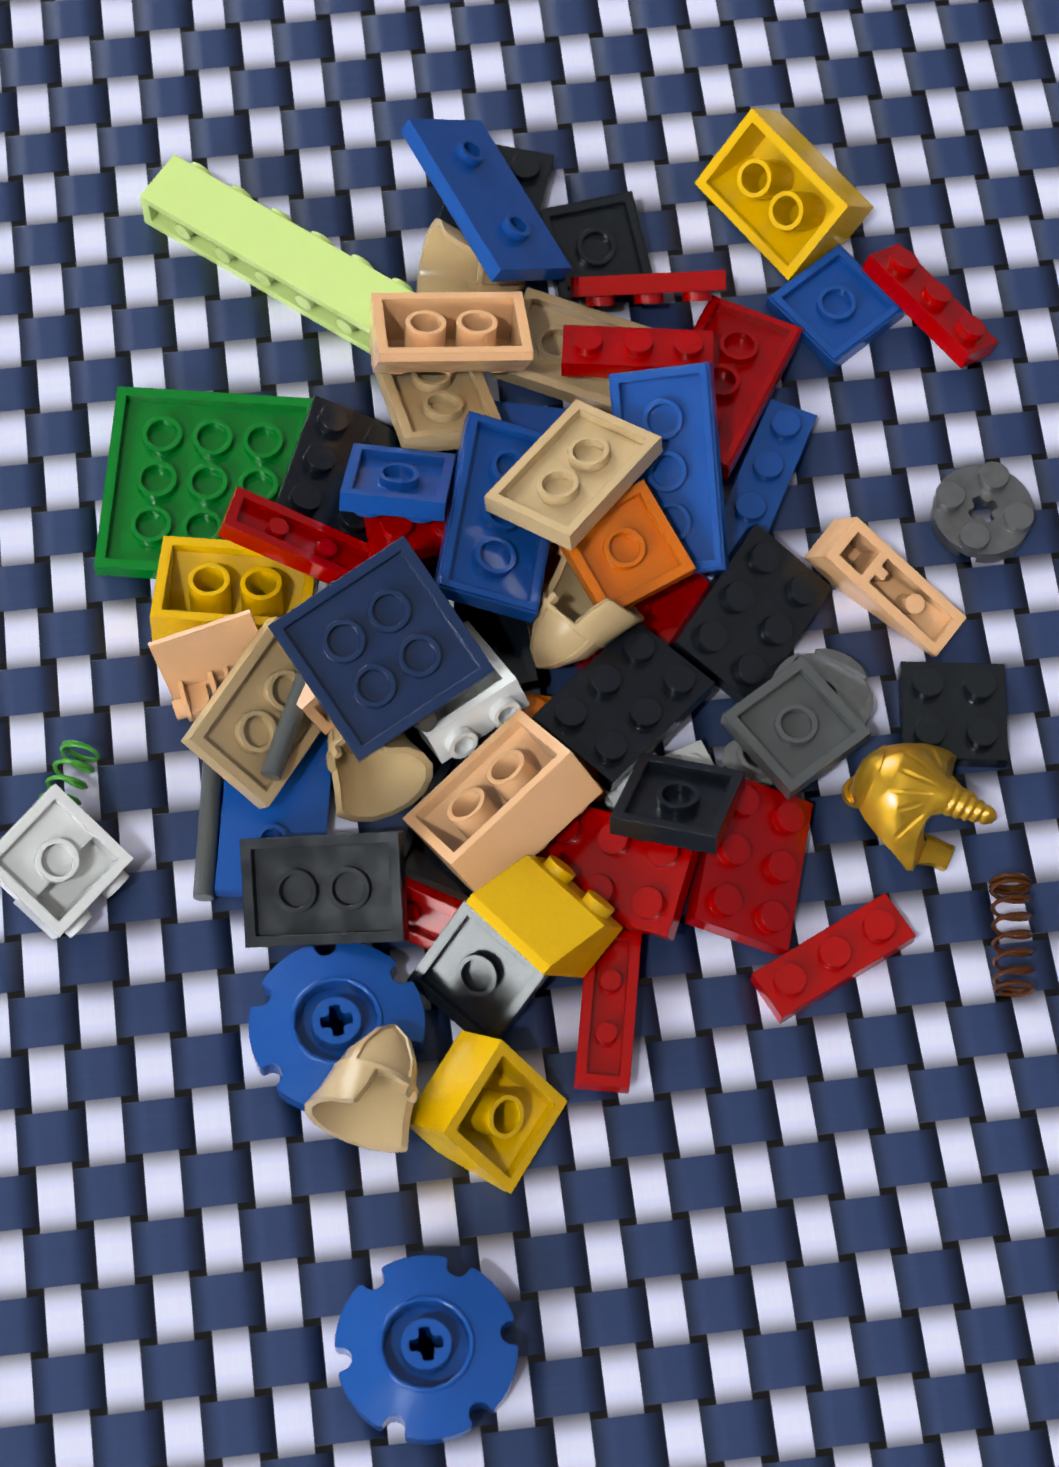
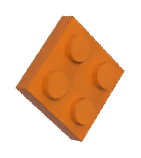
M644 479L632 485L572 551L558 545L593 606L603 599L609 598L623 608L628 609L687 578L696 569Z

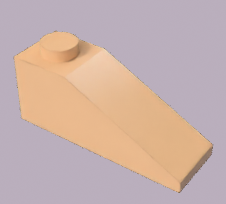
M858 517L834 519L804 556V559L840 592L932 657H937L967 618Z

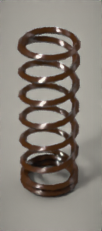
M1001 873L989 880V892L997 899L990 906V911L997 916L990 927L998 934L992 940L991 946L999 952L992 959V964L1000 970L993 976L992 981L995 984L993 990L995 993L1006 997L1026 996L1036 990L1035 985L1028 981L1009 980L998 982V978L1006 973L1028 975L1035 971L1032 966L1020 965L1005 968L997 963L998 959L1005 955L1028 957L1035 952L1027 947L1004 950L997 946V941L1004 937L1028 939L1034 935L1032 931L1026 929L1003 932L996 928V924L1002 920L1020 922L1028 921L1033 917L1029 912L1001 914L995 909L996 905L1001 902L1024 904L1033 899L1028 894H1022L1031 889L1032 880L1027 875L1021 873ZM1004 883H1021L1018 885H1001ZM1011 985H1022V986H1027L1028 988H1016V987H1010V986H1011Z

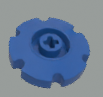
M361 943L336 944L334 952L327 956L319 955L314 947L309 945L282 959L266 975L262 981L264 994L270 1000L263 1006L251 1007L249 1039L253 1057L260 1074L265 1076L270 1073H276L282 1077L277 1084L279 1097L285 1102L304 1111V1104L321 1086L332 1070L334 1063L342 1058L349 1047L364 1038L376 1027L396 1024L411 1040L413 1051L424 1049L426 1026L422 999L414 982L397 983L393 980L397 973L396 961L376 948ZM342 1021L344 1027L343 1035L333 1036L331 1030L332 1022Z
M411 1256L391 1262L382 1267L383 1285L375 1290L359 1285L351 1294L341 1312L335 1333V1350L338 1354H345L352 1359L350 1366L339 1373L341 1387L354 1410L377 1431H383L389 1423L398 1422L405 1427V1441L407 1443L424 1445L440 1444L464 1437L472 1432L470 1414L474 1410L481 1408L494 1414L504 1402L513 1384L518 1362V1346L505 1342L501 1337L505 1329L513 1326L512 1311L499 1289L491 1280L475 1268H470L465 1275L457 1277L449 1273L448 1259L443 1256ZM430 1338L433 1347H438L434 1350V1359L423 1361L421 1353L415 1351L419 1349L420 1339Z

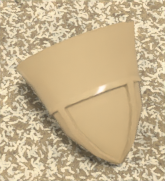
M438 218L431 223L420 255L416 292L522 291L525 288V281L492 282L460 230Z
M562 554L547 589L541 593L538 615L532 623L530 642L532 660L538 669H553L588 659L599 649L605 648L623 632L643 621L644 617L635 606L625 609L609 598H605L593 606L564 554Z
M336 727L328 733L326 764L332 774L336 814L338 817L352 822L381 820L396 815L412 806L427 791L433 779V763L424 752L407 738L405 733L360 763Z
M396 1024L376 1027L364 1038L349 1047L342 1058L334 1063L332 1070L321 1086L304 1104V1113L313 1124L323 1131L349 1144L387 1153L407 1152L412 1107L418 1098V1088L416 1086L418 1069L411 1040Z

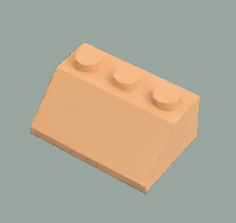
M522 291L371 293L369 345L373 373H390L395 375L406 372L451 374L455 372L488 371L491 373H502L505 371H524L533 361L534 351Z
M518 709L402 819L474 893L525 855L535 856L544 850L549 842L576 816L583 813L603 790L568 748L522 710Z

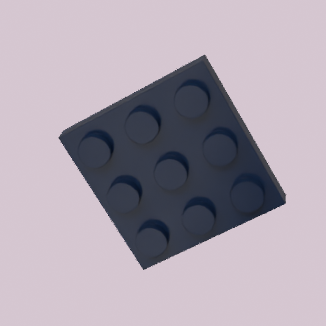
M404 535L268 625V628L359 763L495 672V669Z

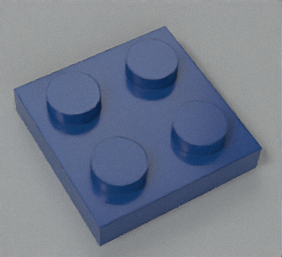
M353 443L340 490L339 511L354 512L358 516L367 518L386 515L404 517L415 523L444 522L454 478L456 454Z

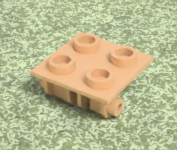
M250 609L148 643L173 698L172 706L178 721L188 718L189 722H193L197 719L258 633V628Z

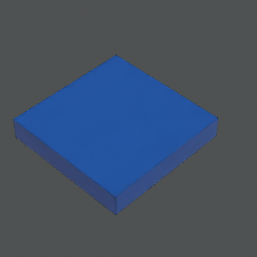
M840 244L770 295L766 303V307L779 320L803 328L800 341L831 372L904 318L905 314L861 269L862 265Z

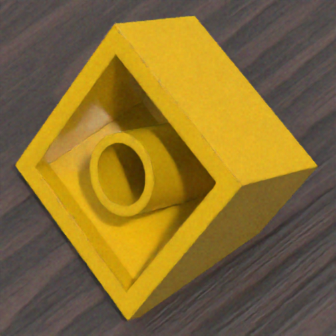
M525 855L472 893L465 902L543 975L584 978L623 929L611 917L614 908L596 892L588 890L585 893L572 881L576 876L575 872L562 860L553 855H550L548 858Z
M461 1030L412 1107L410 1128L438 1153L502 1191L511 1194L568 1101L503 1040Z

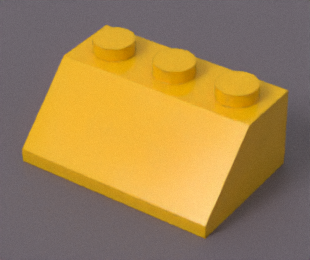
M751 108L694 182L788 281L792 280L837 245H844L874 208L780 111Z
M163 536L150 612L152 641L250 609L259 631L267 619L275 616L280 618L317 593V579L228 540Z

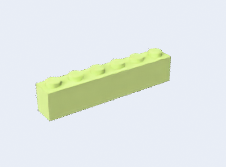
M175 154L140 195L144 222L369 354H371L369 345L371 293L414 292L404 281L398 278L390 279L374 270L371 264L361 256L348 255L334 247L321 233L316 231L308 232L294 224L281 210L276 208L268 209L254 201L241 187L236 185L228 186L213 177L201 164L196 162L189 163Z

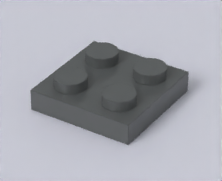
M803 656L724 712L720 721L721 725L787 800H790L868 742L872 733Z

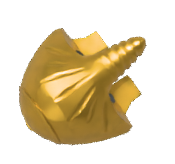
M925 743L883 745L871 752L862 760L855 775L843 784L841 797L849 807L859 809L874 833L898 858L907 871H913L916 865L931 866L944 872L948 867L955 846L924 833L927 820L933 815L943 814L944 816H952L955 819L961 818L963 821L970 820L972 823L979 822L985 825L992 824L997 819V814L992 806L986 805L983 800H979L975 792L962 787L952 775L957 758L955 754L945 748Z

